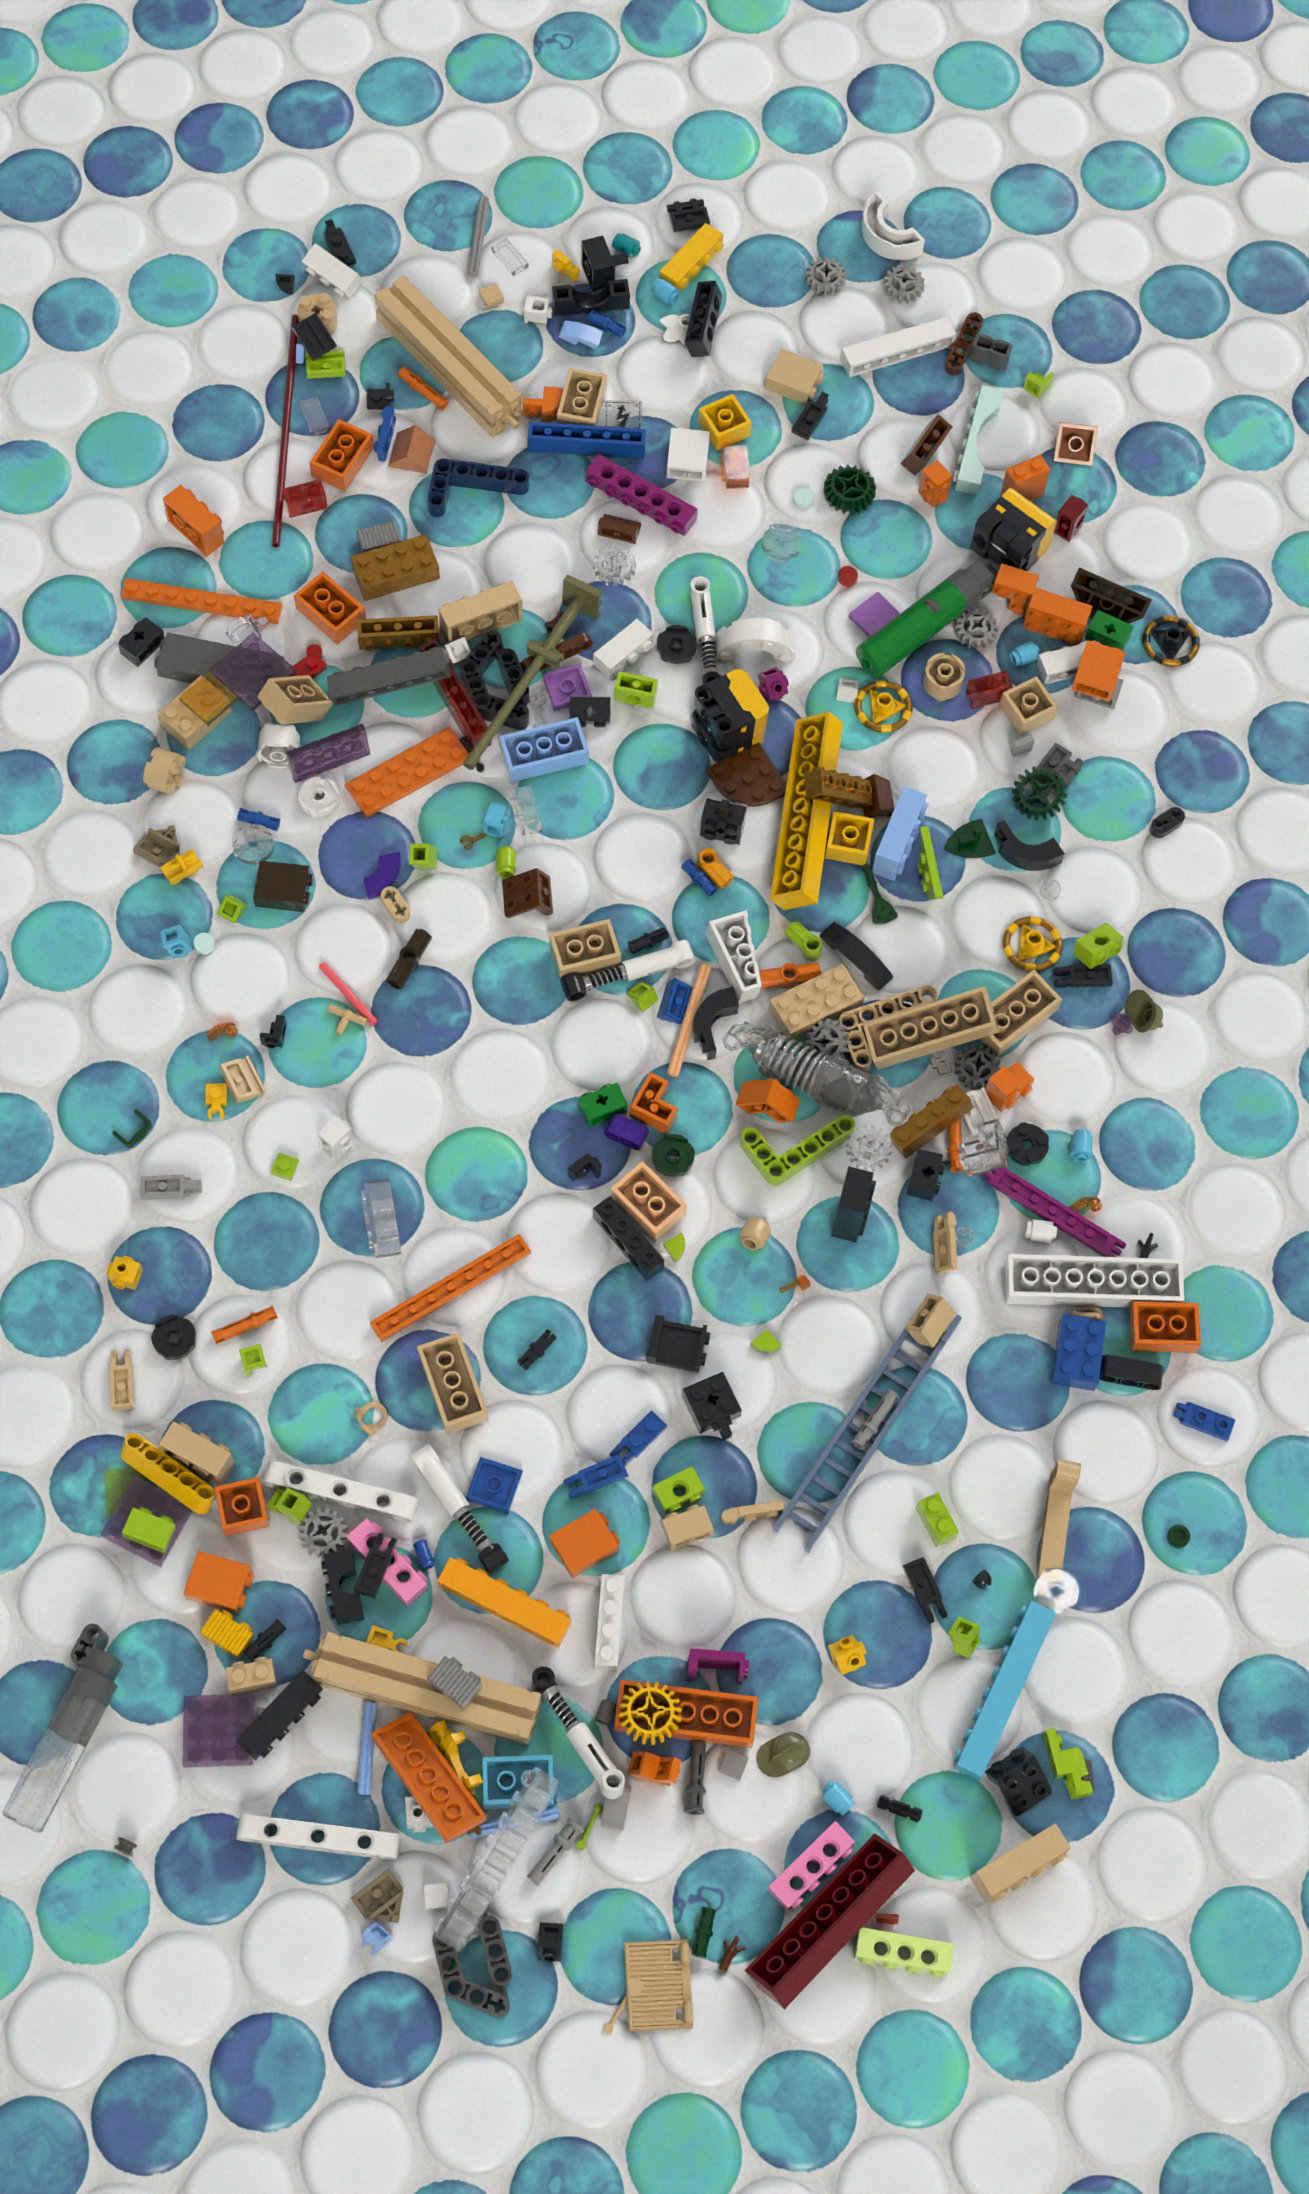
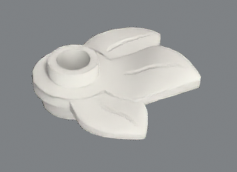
M671 314L660 319V323L667 328L663 335V340L667 342L679 340L682 344H685L688 325L684 324H689L690 315L683 314L679 317Z

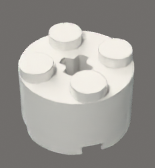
M264 724L263 729L259 733L257 753L259 761L262 762L263 760L267 762V766L276 769L289 768L293 762L296 764L299 758L300 735L296 731V727L291 724Z

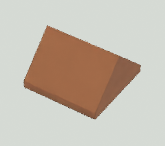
M1059 422L1055 437L1053 461L1092 466L1098 426Z
M416 425L398 432L390 457L389 467L427 474L435 439Z

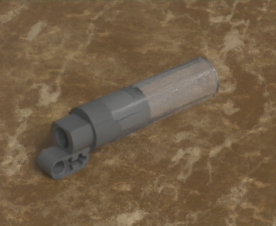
M94 1623L85 1626L72 1649L71 1660L78 1666V1669L2 1810L4 1817L33 1832L40 1833L43 1831L118 1687L114 1681L123 1663L116 1656L104 1651L109 1637L99 1625ZM99 1633L98 1638L92 1641V1637Z

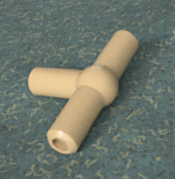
M332 1004L327 1008L329 1013L341 1017L335 1030L339 1035L343 1034L349 1021L363 1026L368 1022L367 1018L355 1014L349 1009H342Z

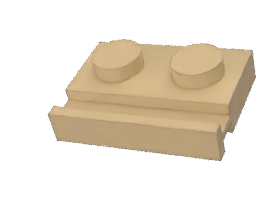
M249 1056L220 1064L219 1069L236 1104L256 1098L258 1095H265L266 1090Z

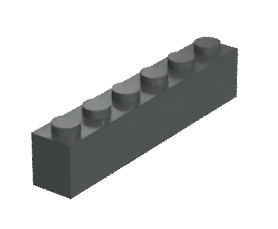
M433 647L429 651L413 652L409 656L394 657L385 662H374L370 666L355 667L350 671L335 672L333 675L326 677L329 697L338 706L451 677L448 655L442 647Z

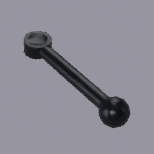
M461 737L459 741L464 745L467 752L470 753L472 750L467 744V739ZM478 762L476 770L480 773L483 772L484 765Z

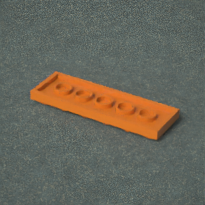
M449 726L345 783V788L364 816L368 818L462 766L469 753Z
M412 1712L371 1733V1739L445 1843L486 1821L485 1813Z

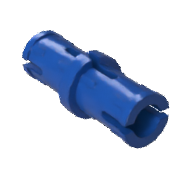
M591 310L587 318L588 322L622 338L627 328L612 320V317H606L595 310Z
M240 808L237 816V821L253 824L257 828L263 827L278 831L281 821L280 818L264 815L263 812L259 811L257 813Z
M691 859L686 860L682 864L681 869L690 876L692 883L698 885L708 897L718 890V887L707 877V873L701 871Z

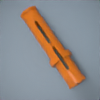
M405 366L400 369L398 377L408 383L412 390L422 394L441 411L447 407L449 400L427 385L422 377L416 376Z
M960 1118L948 1127L949 1147L947 1148V1153L950 1155V1171L953 1173H958V1168L959 1172L964 1170L962 1156L964 1154V1147L962 1146Z
M273 1305L256 1313L251 1312L249 1316L211 1331L216 1345L248 1330L259 1329L261 1325L278 1319Z

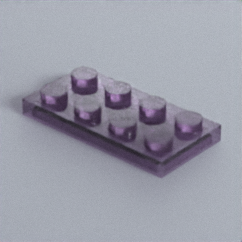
M362 723L299 748H294L286 752L292 779L294 783L368 756L370 755L366 729Z

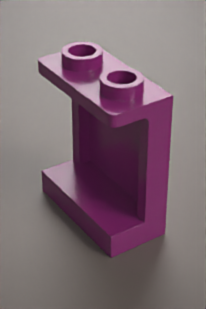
M690 1648L686 1681H696L698 1668L737 1671V1684L741 1685L743 1679H747L749 1660H745V1653Z

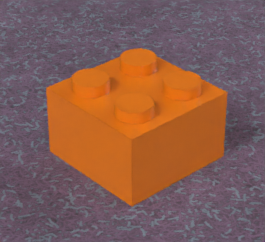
M259 1477L214 1487L225 1537L270 1527Z

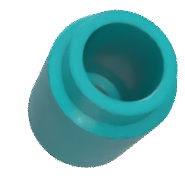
M617 233L613 239L612 247L615 248V251L619 253L626 251L630 259L639 255L641 251L640 241L624 233Z

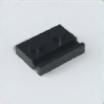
M316 312L292 327L293 332L312 361L317 360L337 347V344Z

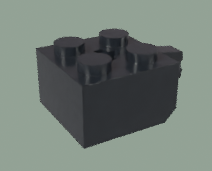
M707 798L701 817L700 836L708 840L724 841L729 845H740L747 807L730 804V801L725 799L717 801Z
M724 1372L683 1388L682 1398L699 1433L701 1434L713 1429V1431L718 1430L723 1440L731 1438L732 1431L729 1425L732 1424V1420L741 1417L742 1410ZM708 1401L715 1402V1406H713L711 1403H708Z

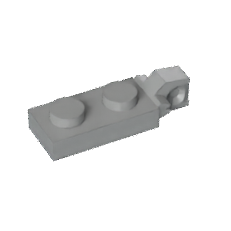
M185 1175L141 1176L140 1197L142 1200L190 1197V1193H202L201 1180H191L190 1177H185Z

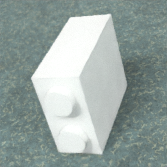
M671 428L666 478L705 482L710 431Z

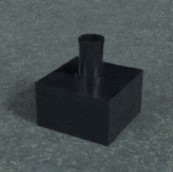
M603 235L581 241V266L592 292L603 288L608 281L615 280L616 266L629 264L626 251L611 256Z

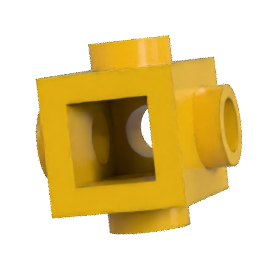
M115 1256L114 1261L109 1263L106 1274L112 1286L118 1289L126 1287L136 1290L143 1269L141 1264L135 1262L131 1257L122 1256L121 1258Z
M853 1635L844 1637L828 1646L833 1664L841 1675L866 1665L864 1657L867 1654L863 1643L861 1641L858 1642Z

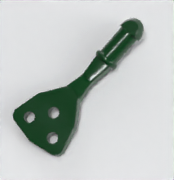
M865 864L863 872L868 882L867 885L874 896L872 922L875 925L887 924L895 920L898 914L893 906L881 897L872 871L873 868L871 865Z

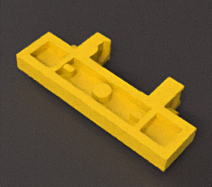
M445 1720L436 1722L427 1730L430 1739L477 1802L474 1788L480 1786L483 1781L480 1774L469 1777L460 1761L457 1745L466 1739L463 1730L453 1733L447 1727Z

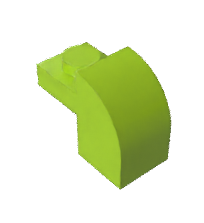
M277 1488L266 1507L270 1511L287 1518L291 1523L300 1525L311 1508L312 1503L303 1494L290 1488H286V1490Z

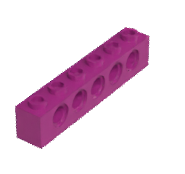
M599 454L586 469L585 482L591 487L598 488L606 495L620 500L624 505L636 509L640 514L649 516L656 523L670 528L674 533L685 536L697 520L698 509Z

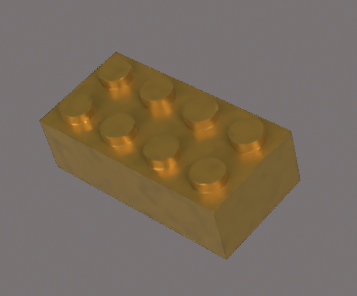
M427 534L351 556L352 570L364 601L440 579L439 565Z

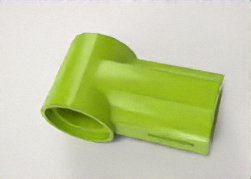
M799 921L791 923L784 934L803 952L806 960H818L821 957L822 940L818 936L812 935ZM809 947H815L817 949L811 950L809 949Z

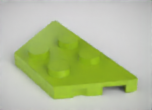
M920 827V849L917 870L919 874H922L923 878L921 880L922 892H926L927 899H942L943 892L929 827Z

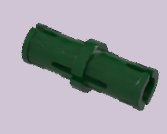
M709 1907L701 1908L698 1928H695L694 1932L696 1937L691 1955L706 1958L710 1937H713L712 1927L717 1910Z

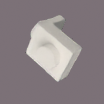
M465 637L442 646L448 655L449 665L465 659L471 652Z

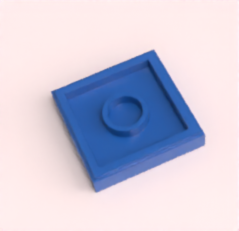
M480 1457L466 1495L467 1501L508 1514L523 1470Z

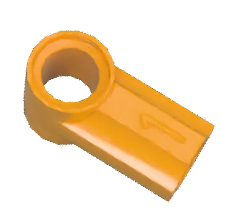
M705 848L700 852L697 867L701 871H705L720 889L727 887L734 880V875L718 859L716 851L711 848ZM703 859H709L711 863H706Z

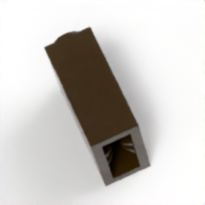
M259 861L253 896L255 907L305 912V907L310 904L311 897L308 889L309 886L313 885L314 875L310 874L309 866Z

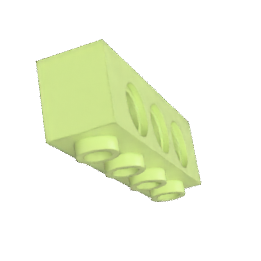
M862 1927L857 1933L854 1959L859 1960V1964L873 1966V1963L883 1964L882 1968L897 1970V1967L906 1968L908 1973L920 1974V1971L930 1972L931 1977L944 1978V1975L948 1976L951 1972L954 1944ZM875 1944H883L886 1948V1954L883 1956L877 1955L874 1951ZM906 1948L910 1954L909 1959L902 1960L899 1958L898 1949ZM923 1952H929L933 1956L931 1964H925L922 1961L921 1954Z

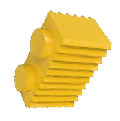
M215 1609L199 1633L208 1641L240 1660L244 1654L243 1651L254 1640V1634L251 1632L253 1628L243 1621L238 1624L232 1620L234 1616L228 1611L222 1609L220 1612Z

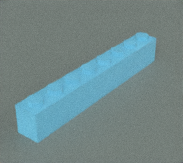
M1031 1601L1028 1606H1023L1019 1614V1618L1022 1621L1019 1627L1014 1626L1009 1636L1013 1639L1010 1647L1005 1645L1000 1658L1004 1660L1001 1667L996 1665L991 1678L994 1679L991 1687H986L982 1695V1699L985 1702L982 1708L977 1707L972 1717L975 1720L973 1728L968 1727L962 1739L966 1741L963 1749L958 1748L953 1761L957 1762L954 1769L978 1781L983 1777L1056 1612L1034 1601Z

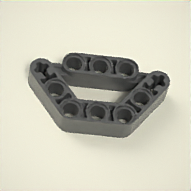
M470 1890L460 1899L435 1931L432 1938L444 1992L447 1998L495 2019H503L510 2011L505 1987L511 1983L512 1971L501 1926L496 1917L488 1916L483 1895L477 1890ZM477 1897L479 1905H473L469 1909V1914H471V1916L469 1917L468 1914L465 1912L470 1905L468 1899L471 1898L474 1900ZM459 1915L465 1918V1923L462 1927L452 1925V1920L455 1916ZM475 1919L477 1920L494 1991L463 1978L456 1943ZM487 1922H492L497 1928L494 1933L487 1934L483 1931V1926ZM440 1935L449 1936L450 1942L447 1946L441 1947L437 1944V1939ZM492 1946H499L502 1949V1954L499 1957L493 1958L489 1955V1949ZM448 1958L456 1962L455 1968L451 1971H447L442 1967L444 1960ZM500 1969L508 1973V1978L503 1982L497 1981L494 1977L496 1971ZM453 1982H458L462 1986L460 1993L456 1995L450 1994L448 1991L449 1985ZM479 1991L484 1995L481 2003L474 2004L471 2002L470 1996L473 1992ZM488 1996H492L490 1999L492 2003L498 2004L499 2001H502L505 2010H500L499 2013H496L495 2007L488 2004V2009H485Z

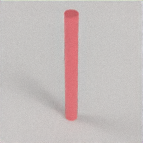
M322 962L319 965V969L361 1015L368 1019L371 1026L376 1025L378 1022L377 1018L325 962Z

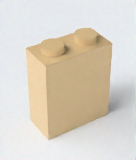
M781 348L766 376L765 389L807 405L810 399H814L817 385H821L824 380L823 365Z

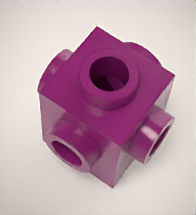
M777 667L757 674L760 682L758 685L759 691L767 699L777 701L782 699L783 695L789 693L787 689L789 686L788 679L783 674V671Z

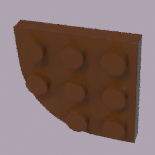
M760 743L706 768V773L717 790L733 803L736 801L747 804L749 807H757L769 804L785 796L786 783Z

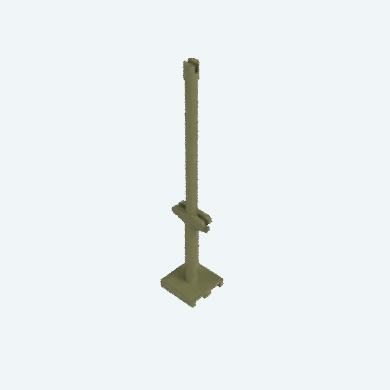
M568 574L563 580L562 603L569 607L545 642L530 640L527 644V654L535 659L474 749L464 760V767L469 770L475 768L481 759V755L543 663L552 667L559 666L560 660L564 659V655L555 647L578 613L581 612L596 620L601 614L599 611L602 600H600L601 590Z

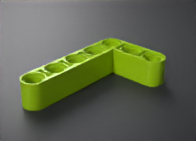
M842 1115L780 1156H777L761 1133L753 1127L743 1130L740 1146L767 1183L777 1186L849 1140L854 1132L855 1121L851 1116ZM840 1126H848L849 1130L844 1131L840 1128ZM828 1136L832 1141L826 1142L822 1138ZM751 1137L755 1139V1142L749 1143L745 1139ZM813 1148L815 1152L808 1153L805 1149ZM766 1154L768 1158L760 1159L758 1155ZM795 1159L798 1163L790 1164L788 1160ZM777 1170L780 1172V1175L774 1176L770 1172Z

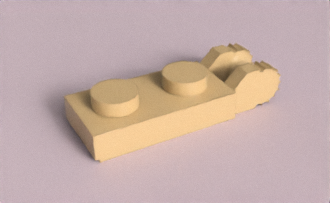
M952 1211L946 1212L944 1217L937 1215L934 1218L935 1272L938 1274L958 1269L954 1228L956 1226V1216Z
M126 1349L124 1352L125 1365H118V1354L116 1350L111 1351V1366H109L112 1411L135 1409L133 1366L130 1349Z
M783 1501L730 1508L722 1512L720 1520L725 1525H732L744 1518V1522L757 1520V1516L766 1515V1518L779 1517V1513H782L784 1510Z

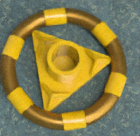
M884 680L871 682L859 690L855 698L854 709L857 718L865 727L876 732L888 733L896 731L908 723L912 715L913 705L910 695L904 688L896 683ZM874 689H891L899 694L904 703L893 699L889 693H879L874 691ZM868 692H870L872 722L862 711V701ZM905 709L901 719L894 724L878 725L886 719L892 717L893 715Z
M1027 916L1019 918L1008 926L1003 935V950L1007 959L1024 971L1035 970L1038 972L1052 967L1061 956L1063 942L1058 929L1041 917ZM1025 924L1039 925L1046 928L1051 933L1055 945L1045 939L1039 931L1033 930ZM1022 926L1019 955L1017 958L1010 946V939L1017 928ZM1054 950L1049 959L1043 963L1023 962Z

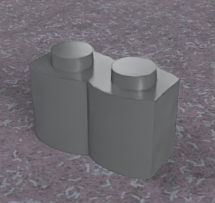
M976 334L969 359L977 364H988L996 370H1006L1013 345L1003 340H994L984 334Z

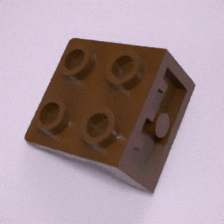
M535 868L502 880L505 917L511 918L534 909L545 916L553 914L549 875Z

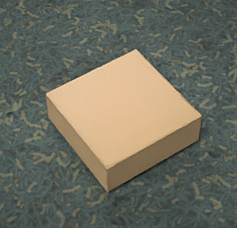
M497 284L479 290V295L486 308L504 302V297Z

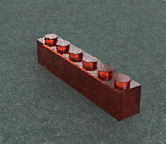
M437 639L418 646V652L429 651L433 647L441 648ZM449 662L451 677L433 681V684L461 733L466 738L471 750H473L488 727Z

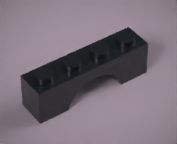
M628 279L608 281L603 288L593 292L577 291L571 284L552 286L554 316L590 313L591 310L602 312L630 309Z

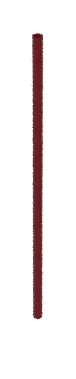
M292 315L272 536L273 547L280 546L296 344L298 339L292 327L299 323L298 315Z

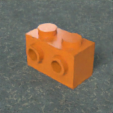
M938 460L922 469L918 492L921 494L922 499L929 503L932 508L947 501L952 475Z

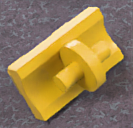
M191 849L182 855H175V859L164 864L160 869L169 883L176 885L183 878L197 873L204 866L194 850Z

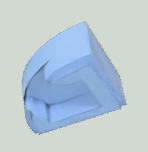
M300 341L296 344V363L303 364L305 348Z

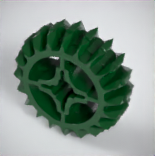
M847 464L846 468H843L840 465L838 470L833 469L832 473H828L827 479L824 481L823 493L826 502H829L830 507L835 506L836 512L841 509L843 515L846 511H849L852 515L854 511L860 513L861 509L866 511L868 505L871 506L876 495V484H874V477H870V472L864 473L863 467L857 469L855 465L851 468Z
M1034 766L1032 767V773L1028 769L1025 770L1026 777L1021 774L1018 775L1021 782L1014 781V786L1017 788L1012 789V793L1015 794L1012 797V801L1017 802L1015 804L1016 809L1022 808L1020 810L1021 815L1028 812L1027 819L1035 815V821H1038L1039 816L1042 815L1045 821L1047 820L1046 814L1053 818V810L1060 813L1061 809L1058 805L1065 806V801L1062 799L1067 798V793L1063 792L1067 790V786L1061 785L1064 782L1063 778L1057 779L1059 776L1058 772L1051 775L1052 768H1048L1047 772H1044V766L1040 767V771H1036ZM1036 779H1044L1051 783L1039 784ZM1030 783L1032 791L1027 794L1028 797L1023 799V790ZM1036 789L1043 792V798L1040 795H1036ZM1056 789V797L1049 804L1047 796L1051 793V790ZM1038 802L1043 808H1035L1028 805V803Z

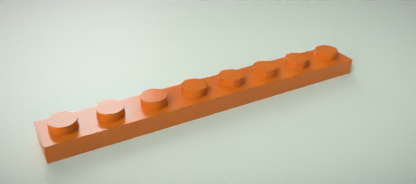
M125 578L121 593L122 599L273 624H279L283 608L282 603L129 578Z
M518 1234L370 1321V1326L379 1340L383 1342L531 1254V1250L521 1235Z

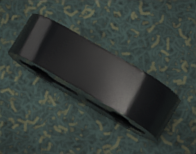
M1173 807L1156 817L1149 828L1151 835L1155 838H1163L1179 828L1185 818L1184 811L1181 808ZM1172 815H1173L1174 817H1176V816L1179 817L1178 820L1175 818V819H1173V820L1170 821ZM1164 825L1163 830L1156 829V826L1161 827Z

